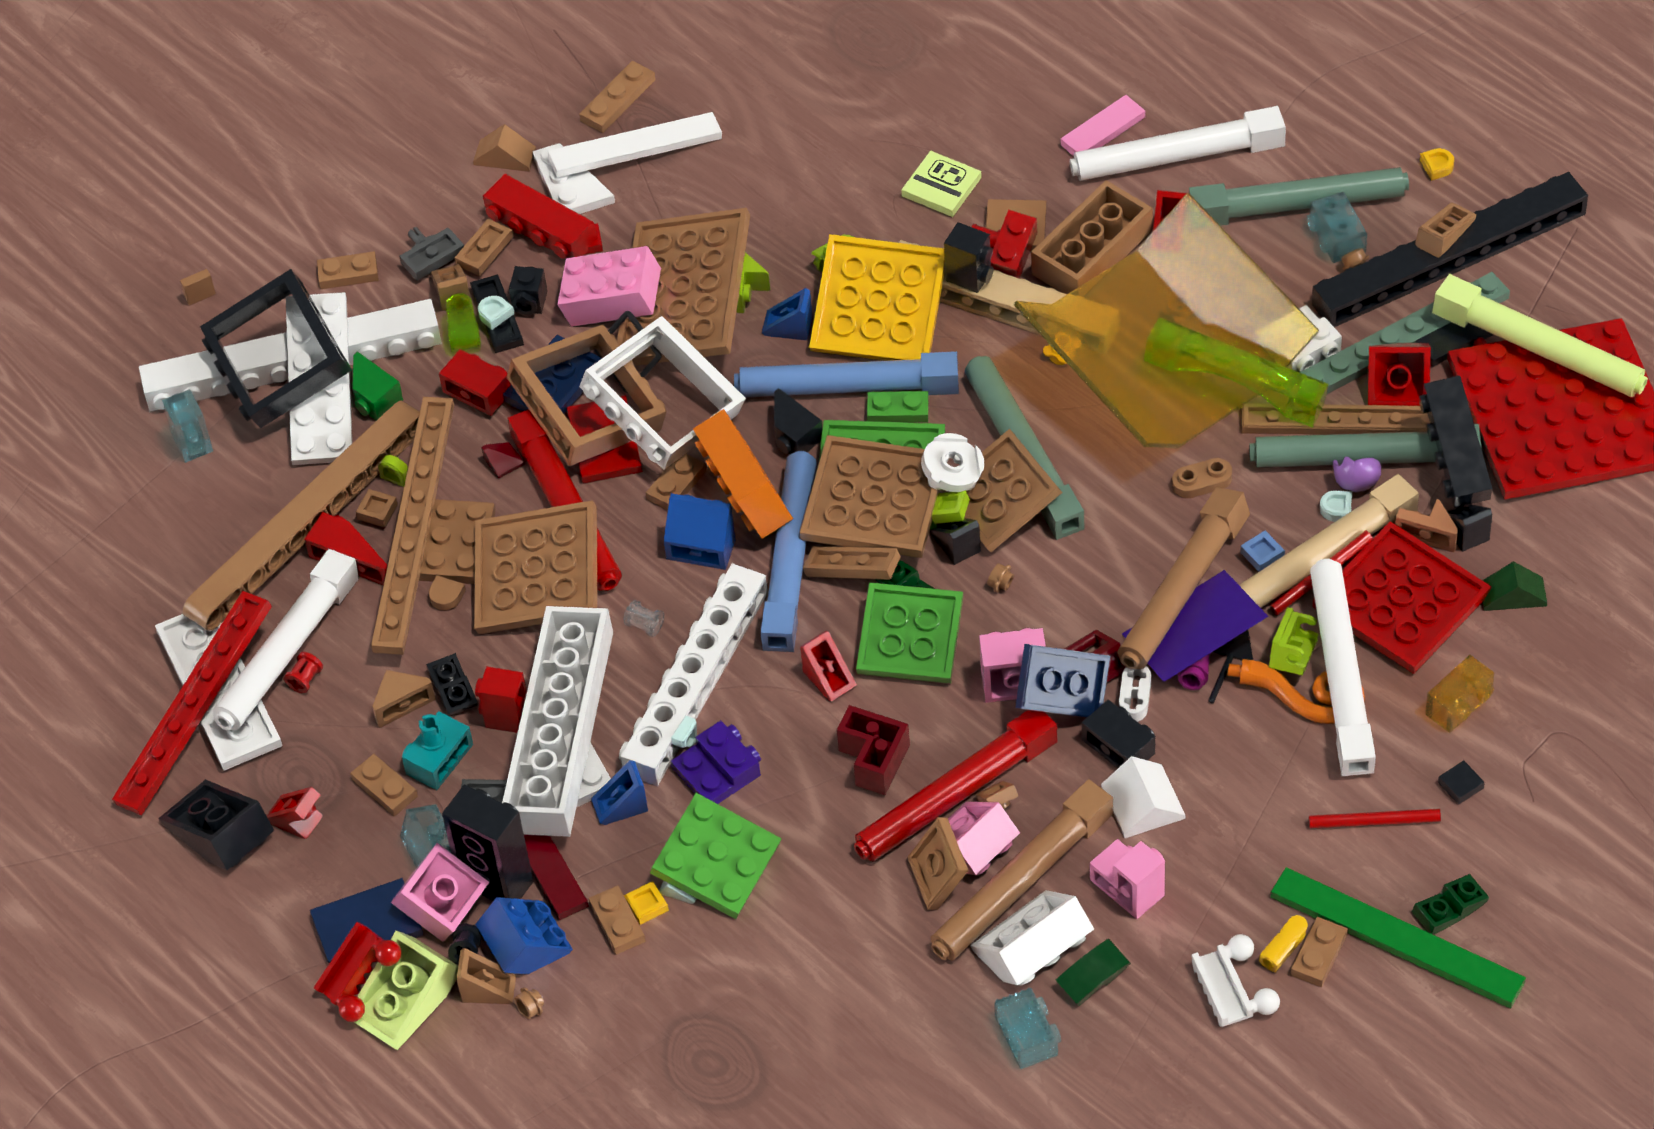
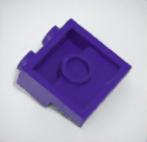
M721 720L697 735L694 746L670 761L671 768L694 794L698 793L717 804L761 776L759 766L761 758L757 750L752 745L745 747L741 743L742 737L738 729L733 724L727 727Z

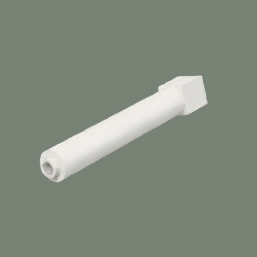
M1274 106L1244 112V119L1074 152V158L1069 160L1072 176H1077L1079 181L1244 148H1249L1250 152L1254 153L1284 147L1286 126L1279 107Z
M328 549L310 573L311 582L213 709L215 721L221 728L237 730L241 727L333 603L340 605L358 581L355 558Z
M1321 559L1311 567L1310 574L1337 733L1336 745L1341 776L1374 773L1376 756L1371 726L1367 721L1342 566L1332 559Z

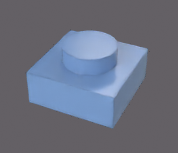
M1265 530L1242 544L1240 553L1259 572L1284 556L1285 550Z

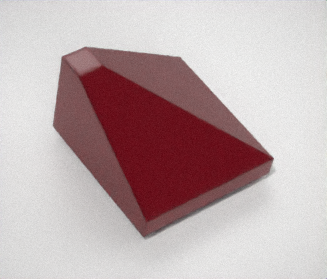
M509 442L486 444L481 447L483 459L498 478L525 465L523 459Z

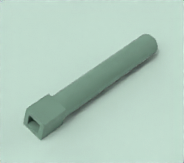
M1401 167L1230 189H1225L1224 183L1189 187V210L1193 229L1229 225V218L1403 197L1405 190H1409V178L1407 172L1402 173Z
M987 356L974 357L968 362L965 368V375L1000 436L1010 429L1063 492L1041 510V514L1054 537L1058 540L1084 530V510L1069 484L1064 485L993 361Z
M1474 424L1481 446L1479 424ZM1427 432L1255 437V443H1249L1250 462L1256 461V468L1333 465L1334 460H1337L1338 464L1341 465L1344 457H1350L1353 461L1362 458H1374L1380 464L1436 462L1434 452H1438L1436 442H1430Z

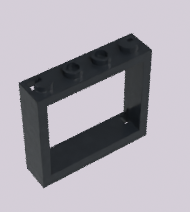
M289 269L200 326L205 335V338L202 339L204 346L211 355L215 353L218 359L214 361L216 368L223 377L227 375L230 381L226 384L228 390L235 399L239 398L243 404L239 407L240 412L247 421L252 419L260 428L352 371L303 282L292 269ZM292 294L327 358L255 404L220 339Z

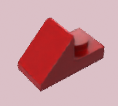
M313 787L283 794L271 808L267 818L271 825L300 838L307 839L322 819V814L314 805L321 795Z

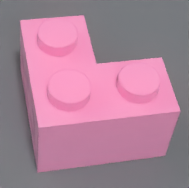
M1117 839L1090 862V880L1135 919H1138L1165 896V860L1155 848L1150 849L1142 841L1132 847L1124 845Z

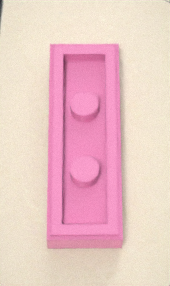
M1125 95L1061 138V146L1073 156L1074 152L1102 147L1144 119L1145 110Z

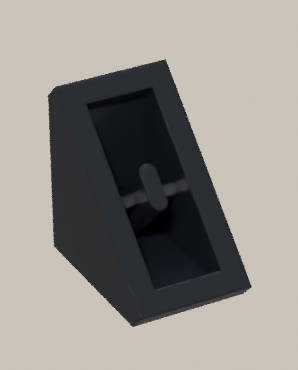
M1469 504L1447 511L1458 528L1457 545L1462 552L1490 540L1491 508Z
M964 518L963 521L941 523L937 525V528L930 529L931 535L954 565L981 552L980 526L977 520Z

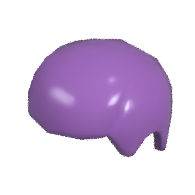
M1344 457L1343 463L1340 466L1337 460L1333 461V472L1336 482L1342 489L1360 492L1370 489L1377 483L1381 476L1380 462L1374 458H1362L1353 461L1350 457Z

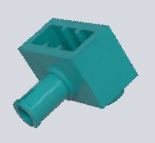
M440 711L436 715H424L422 717L423 721L419 720L421 733L413 743H409L402 754L406 775L435 790L439 789L474 745L470 727Z

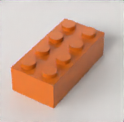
M724 409L693 428L699 438L695 442L696 447L704 458L709 455L710 458L706 460L707 465L715 476L721 475L716 480L726 495L732 493L727 498L737 513L744 512L740 517L749 531L756 529L763 539L793 519L752 450Z

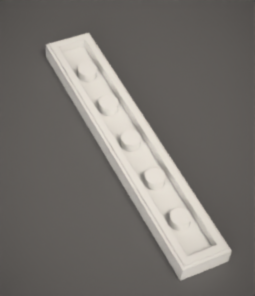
M713 112L551 149L548 150V159L556 177H562L722 139V131Z

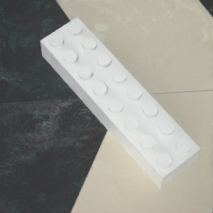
M546 606L502 803H510L518 810L524 834L568 837L571 835L613 636L610 615L606 608Z

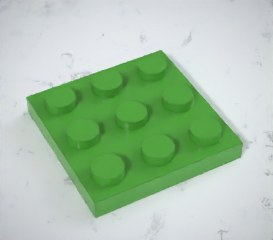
M869 582L856 666L857 674L951 683L963 604V592Z
M696 793L653 864L650 874L726 915L737 919L782 838Z

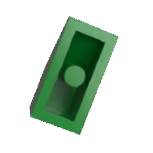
M357 351L353 355L355 406L362 415H369L377 421L396 402L403 401L400 382Z

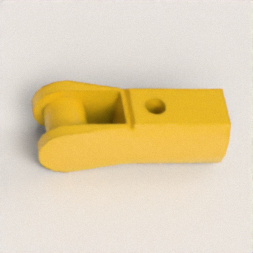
M1300 915L1292 916L1280 930V933H1277L1261 952L1259 962L1266 969L1276 973L1294 949L1304 940L1308 927L1307 920Z

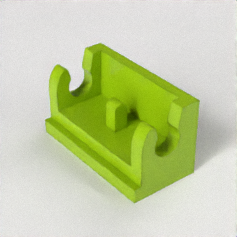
M1287 607L1272 641L1269 668L1303 676L1317 644L1319 634L1311 630H1304L1301 624L1307 623L1314 626L1317 623L1316 618L1311 615L1294 612L1293 608Z

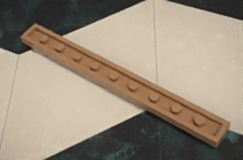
M423 397L371 643L373 653L404 655L454 410L453 398Z

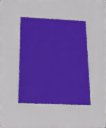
M1223 570L1195 588L1148 664L1165 682L1269 616ZM1132 628L1122 633V635L1126 638Z

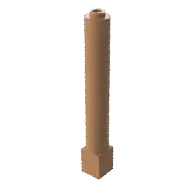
M1219 487L1215 488L1200 511L1201 523L1118 649V656L1125 667L1129 669L1145 668L1226 540L1235 539L1250 516L1244 492Z
M1088 779L1063 803V811L931 936L933 952L942 960H955L1083 836L1088 839L1113 815V796Z

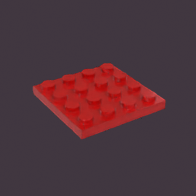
M1390 521L1373 538L1374 540L1354 557L1342 572L1353 634L1414 674L1484 601L1491 590V586ZM1313 599L1312 605L1314 609H1316L1315 599Z

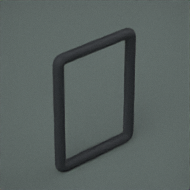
M625 311L610 327L608 332L613 334L627 317L638 332L644 328L632 312ZM651 345L650 348L656 356L640 373L641 377H645L662 358V353L654 345ZM595 349L597 355L602 358L597 349ZM612 373L613 377H614L615 380L618 382V384L621 386V388L623 389V391L626 392V393H628V392L626 391V389L623 387V385L621 384V382L618 380V378L616 377V375H615L614 373Z

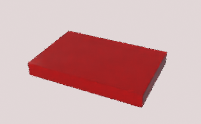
M626 395L620 396L628 404ZM595 402L567 407L570 424L580 437L615 423L605 415L604 411ZM633 441L578 463L583 484L643 472L637 443Z

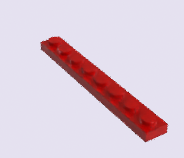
M245 591L241 592L113 796L112 800L117 806L142 816L272 606L268 600Z

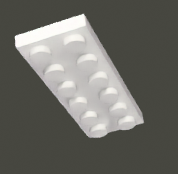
M346 293L310 295L349 363ZM293 296L286 297L289 382L327 358ZM350 372L290 410L292 465L332 463L353 443Z
M181 614L155 625L158 636L182 685L186 682L221 624L214 630L208 631L184 616V614ZM241 658L200 721L223 771L282 747L281 739L262 700L259 701L237 730H225L215 721L213 709L245 669Z

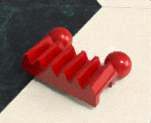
M356 922L315 984L314 989L331 999L330 1002L338 1006L342 1019L347 1022H356L365 1013L364 1002L359 997L352 996L359 993L356 986L366 982L364 974L372 972V962H379L383 966H393L398 963L401 958V948L395 941L384 940L366 925Z

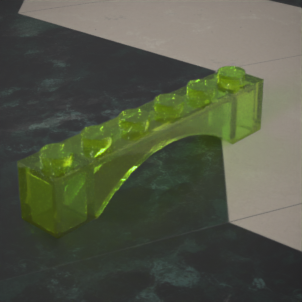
M1159 317L1147 338L1144 361L1171 372L1183 370L1199 371L1232 380L1263 397L1283 416L1312 428L1324 407L1328 389L1327 383Z

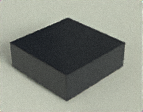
M1464 760L1438 777V783L1458 804L1484 789L1485 785L1480 776Z

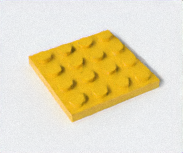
M829 234L809 345L810 351L884 361L921 359V353H931L945 272L944 248Z

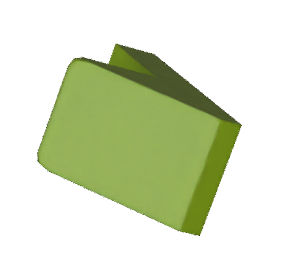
M746 252L736 313L745 312L746 302H751L752 291L771 290L768 272Z

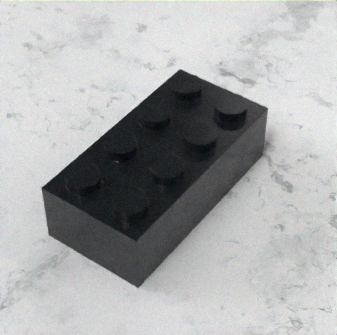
M464 784L442 812L451 853L489 881V884L481 893L482 896L492 901L496 897L521 899L534 881L520 814L510 803H501L491 798L484 790L479 788L473 789Z

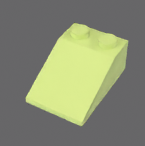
M395 931L391 940L400 946L401 958L393 966H383L377 962L357 996L364 1002L365 1013L355 1023L398 1050L447 997L457 980L458 965L416 938Z

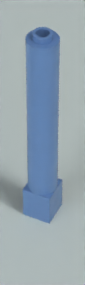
M957 352L921 353V359L740 367V373H734V387L744 397L774 396V391L778 388L787 395L899 390L928 391V395L959 394Z
M805 451L792 453L786 459L781 499L793 519L778 528L776 532L768 598L764 604L761 626L763 651L794 652L798 625L797 610L806 541L800 539V530L815 480L817 465L816 459Z

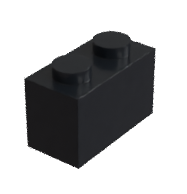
M957 222L944 242L947 282L976 293L980 291L984 283L988 284L994 272V268L991 266L993 248L990 247V234Z
M1109 699L1082 722V741L1117 768L1131 756L1148 761L1155 755L1156 736L1147 725L1138 723L1124 707L1115 705Z

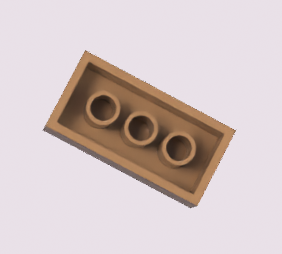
M1105 180L1031 251L1032 275L1061 293L1084 298L1152 232L1153 208Z

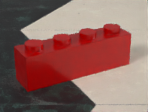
M504 174L482 196L486 214L490 219L495 222L500 221L509 226L513 232L529 237L535 244L547 247L562 259L584 256L588 251V246L597 239L593 221L507 174Z

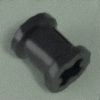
M463 923L455 929L453 942L448 949V956L455 964L459 965L460 950L463 948L478 954L477 947L481 943L482 935L475 925Z

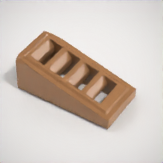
M1451 202L1418 228L1416 246L1439 258L1475 221L1476 214Z

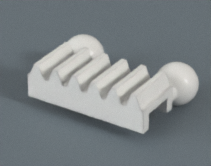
M1243 934L1233 936L1226 946L1223 944L1218 945L1215 952L1201 957L1198 952L1192 954L1194 973L1197 972L1198 981L1202 983L1203 992L1207 994L1208 1003L1212 1005L1214 1016H1217L1220 1027L1251 1018L1255 1012H1259L1262 1015H1271L1277 1011L1280 1005L1278 994L1269 988L1260 989L1256 992L1254 998L1249 1000L1230 958L1238 961H1244L1252 956L1254 952L1253 941Z

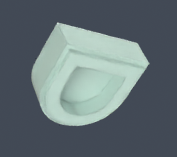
M488 296L482 299L478 305L480 320L491 330L515 314L513 306L499 296Z
M1329 491L1325 493L1320 500L1321 515L1329 521L1336 522L1351 512L1352 491Z

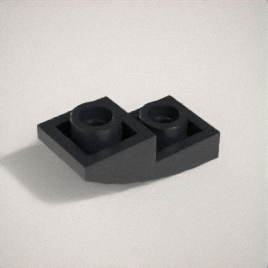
M456 653L426 664L427 671L448 716L478 705V701L467 675L465 676Z

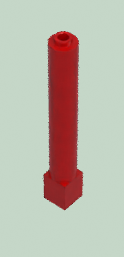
M528 409L508 417L511 438L524 462H528L551 507L583 502L550 438L531 411ZM597 528V590L608 591L618 585L622 578V573Z
M1025 711L1007 724V731L857 833L855 835L856 843H854L857 854L863 860L876 861L1022 759H1025L1028 763L1058 742L1057 724L1043 711Z

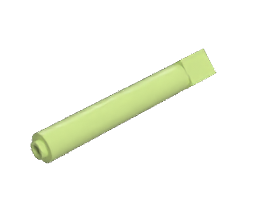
M1449 274L1435 293L1432 313L1465 328L1470 323L1629 397H1633L1636 393L1641 394L1647 384L1648 378L1644 376L1645 369L1481 295L1482 288Z

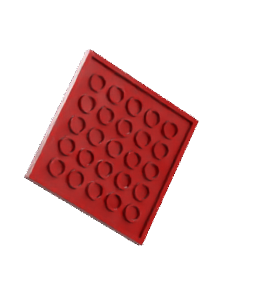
M1622 318L1559 330L1644 369ZM1507 340L1448 351L1447 360L1454 377L1461 376L1474 424H1479L1480 441L1504 500L1654 471V389L1649 378L1641 394L1636 393L1633 397H1629Z

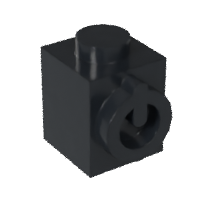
M515 266L509 286L511 306H513L514 312L524 315L542 314L548 292L544 269Z

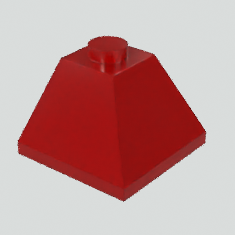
M1391 343L1369 346L1368 405L1420 406L1419 396L1423 393V386L1425 383L1430 382L1431 347L1429 343Z

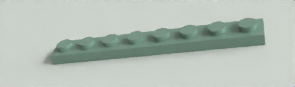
M1493 272L1471 282V284L1482 288V296L1495 302L1502 303L1509 299L1510 290ZM1433 302L1293 376V384L1312 403L1367 374L1369 346L1391 343H1416V340L1445 326L1451 321L1432 313Z

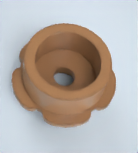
M1358 248L1341 257L1344 264L1342 269L1354 268L1365 263L1370 257L1369 254L1366 255L1363 248Z
M998 563L993 568L987 585L994 588V592L998 593L1001 589L1006 591L1010 587L1014 579V574L1010 572L1011 566L1009 564L1004 566Z
M526 987L521 988V993L514 997L515 1004L520 1013L527 1019L535 1015H541L544 1000L540 993L535 989L529 991Z

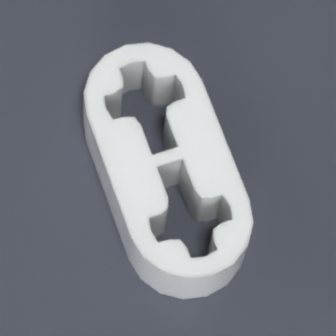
M1147 666L1143 669H1129L1126 667L1122 673L1119 706L1124 707L1137 722L1142 720L1148 712L1151 671ZM1134 676L1141 677L1138 687H1133ZM1132 698H1137L1136 709H1130Z

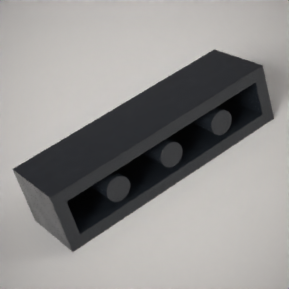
M1461 376L1425 383L1423 393L1419 396V404L1422 413H1427L1430 423L1426 424L1430 442H1436L1438 452H1434L1438 470H1444L1446 480H1443L1442 484L1446 499H1452L1454 508L1491 500L1493 488Z

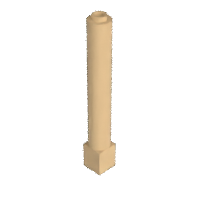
M1399 474L1395 475L1371 491L1368 501L1268 565L1239 586L1260 608L1264 607L1310 574L1311 567L1321 559H1330L1365 530L1373 535L1390 521L1395 524L1399 508L1418 511L1419 493Z

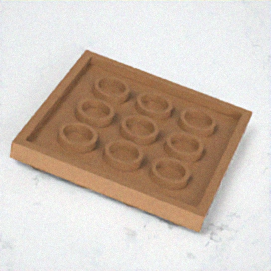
M827 435L801 526L800 539L844 547L897 548L900 555L922 558L932 522V513L940 491L928 484V478L922 470L921 458L925 449Z
M593 500L475 520L474 629L478 634L542 624L546 606L597 608V506Z

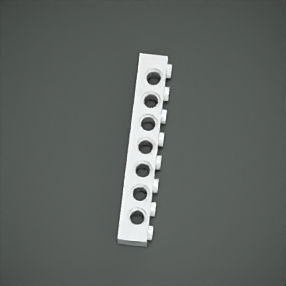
M732 563L727 573H723L720 576L715 594L706 600L703 614L699 621L696 620L692 624L686 644H682L678 648L675 663L671 669L668 668L665 671L660 689L657 693L651 695L646 713L643 718L639 717L637 719L629 742H624L620 749L619 759L621 760L622 767L630 760L635 761L642 781L655 786L659 785L671 764L670 761L674 759L680 748L673 745L671 737L685 716L694 719L698 717L768 594L766 575Z

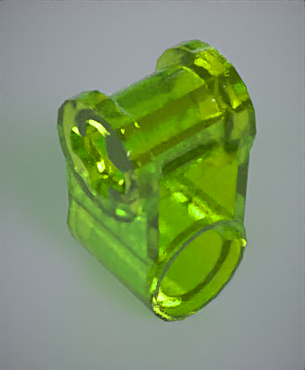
M463 293L452 295L446 302L449 325L447 329L451 352L458 351L459 349L480 348V334L471 298Z

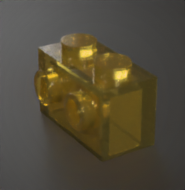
M1468 655L1427 693L1425 715L1450 733L1461 722H1464L1476 708L1491 697L1494 691V672L1473 656Z

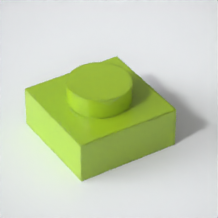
M966 490L962 492L938 493L932 513L934 524L964 520L970 500Z

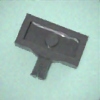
M414 227L413 230L410 229L408 232V237L416 244L412 249L399 257L401 264L418 281L430 274L431 271L455 259L454 257L464 247V244L449 228L435 235L425 237L417 227Z

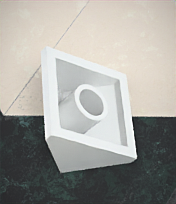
M1131 756L1101 783V788L1113 796V814L1124 838L1185 819V813L1162 764Z

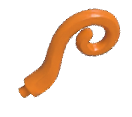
M1242 659V665L1229 663L1228 676L1240 677L1239 684L1267 689L1286 706L1308 720L1323 724H1335L1332 707L1321 706L1307 700L1276 669L1269 668V665L1263 662ZM1323 671L1316 677L1312 685V691L1318 702L1332 705L1330 691L1326 689L1329 685L1327 672ZM1362 687L1363 697H1364V701H1365L1364 689H1363V687Z

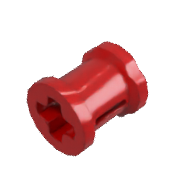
M302 651L296 658L297 663L291 672H286L283 680L292 690L298 693H307L310 688V681L316 673L321 672L323 664L313 654Z

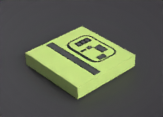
M930 151L902 188V197L953 217L982 178L981 171Z

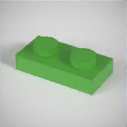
M928 391L868 392L867 421L928 422Z

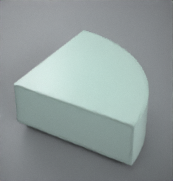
M685 716L671 737L673 745L684 748L695 744V737L697 736L696 719Z

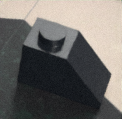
M779 388L774 391V427L777 447L785 454H792L797 451L809 452L822 439V420Z

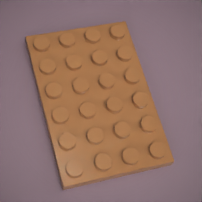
M747 208L636 223L632 248L648 246L661 267L653 315L635 317L643 328L662 316L703 357L730 354L750 222V213ZM629 318L619 326L617 337L619 346L638 333V330ZM648 347L633 358L632 361L634 366L649 364L656 355ZM662 354V358L658 363L669 362V360Z

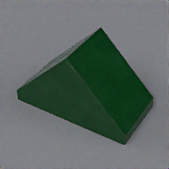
M1514 561L1482 580L1491 586V590L1482 602L1484 611L1547 606L1543 577Z

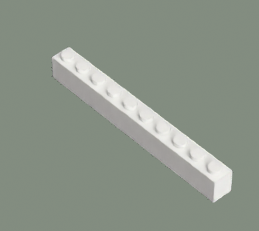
M431 299L347 318L349 365H353V355L357 351L372 361L442 344ZM287 332L224 346L246 389L289 380ZM207 350L139 366L149 411L163 410L168 407L193 403L198 400L230 393L226 386L230 382L227 375L223 377L214 364V361L218 360L215 353L211 355Z

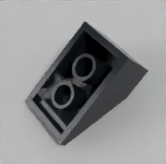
M206 779L158 818L162 825L205 860L225 870L236 866L242 857L253 848L261 845L265 838L275 831L259 801Z

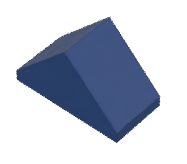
M805 288L768 309L762 334L770 337L807 341L813 319L810 290Z
M628 761L591 798L600 824L607 825L648 812L645 788L635 761Z

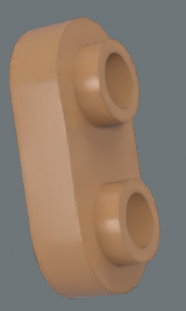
M1213 458L1181 467L1173 474V491L1182 498H1194L1211 493L1216 487L1225 489L1232 482V466L1224 459Z

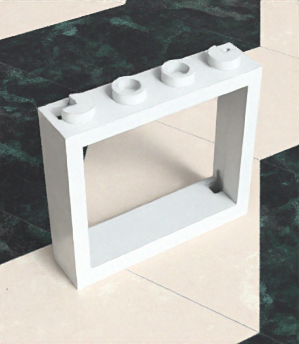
M661 316L588 368L579 387L587 398L593 400L604 411L610 420L622 428L631 441L636 442L646 452L651 461L657 463L665 470L696 446L695 442L699 438L694 430L670 447L603 381L648 347L654 345L719 411L724 409L731 420L739 414L746 398Z

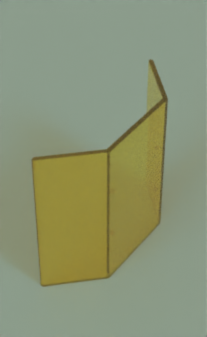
M1187 193L1134 253L1055 303L1014 302V306L1143 447L1179 448L1242 407V403H1248L1266 391L1319 333V329L1190 193Z

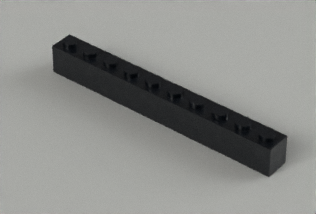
M1570 172L1554 176L1548 181L1533 188H1527L1522 193L1513 197L1502 199L1497 204L1484 210L1475 211V221L1439 258L1418 248L1416 240L1408 244L1399 245L1394 250L1381 256H1375L1354 268H1348L1343 273L1332 278L1321 280L1312 288V306L1321 318L1325 317L1333 327H1337L1437 282L1449 274L1457 273L1585 215L1588 194Z

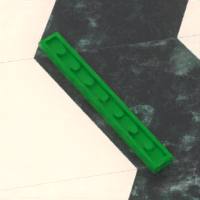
M1287 867L1271 891V898L1313 918L1320 917L1348 928V934L1510 1009L1525 985V976Z

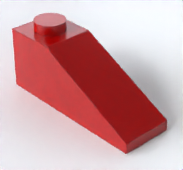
M322 512L304 539L309 557L320 561L328 549L355 558L358 576L384 586L388 567L385 561L349 521L342 516H333Z

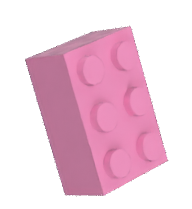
M648 246L566 258L557 305L571 327L618 320L625 311L632 312L635 317L653 315L661 267Z

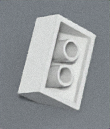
M1045 890L970 945V947L1003 982L1024 985L1035 977L1034 973L1039 969L1056 963L1061 957L1060 954L1065 950L1083 943L1086 939L1085 936L1094 928L1076 896Z

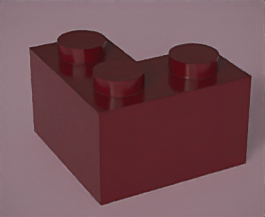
M849 705L837 728L838 750L857 757L854 763L855 784L857 787L886 795L910 746L909 725Z

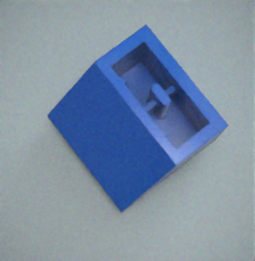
M671 493L664 535L666 559L726 570L736 541L731 504L720 500H707L686 494L678 495Z
M496 897L475 924L504 973L530 974L570 954L573 950L566 939L565 932L558 926L549 906L544 901Z

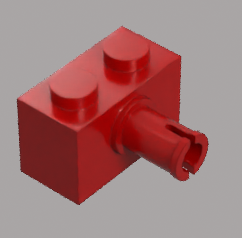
M1008 209L1003 225L998 232L973 224L972 228L990 234V247L993 248L991 266L994 270L1020 279L1038 233L1037 218Z

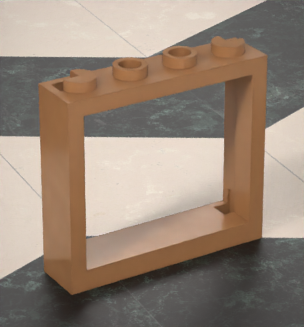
M603 324L511 359L507 379L569 466L622 446L631 440L616 423L580 437L537 378L535 372L595 349L604 358L619 347L615 336L610 334ZM630 360L615 371L614 374L642 411L638 415L657 432L662 429L666 416L665 405L660 399H657L650 389L648 381L641 377L634 367L633 361Z

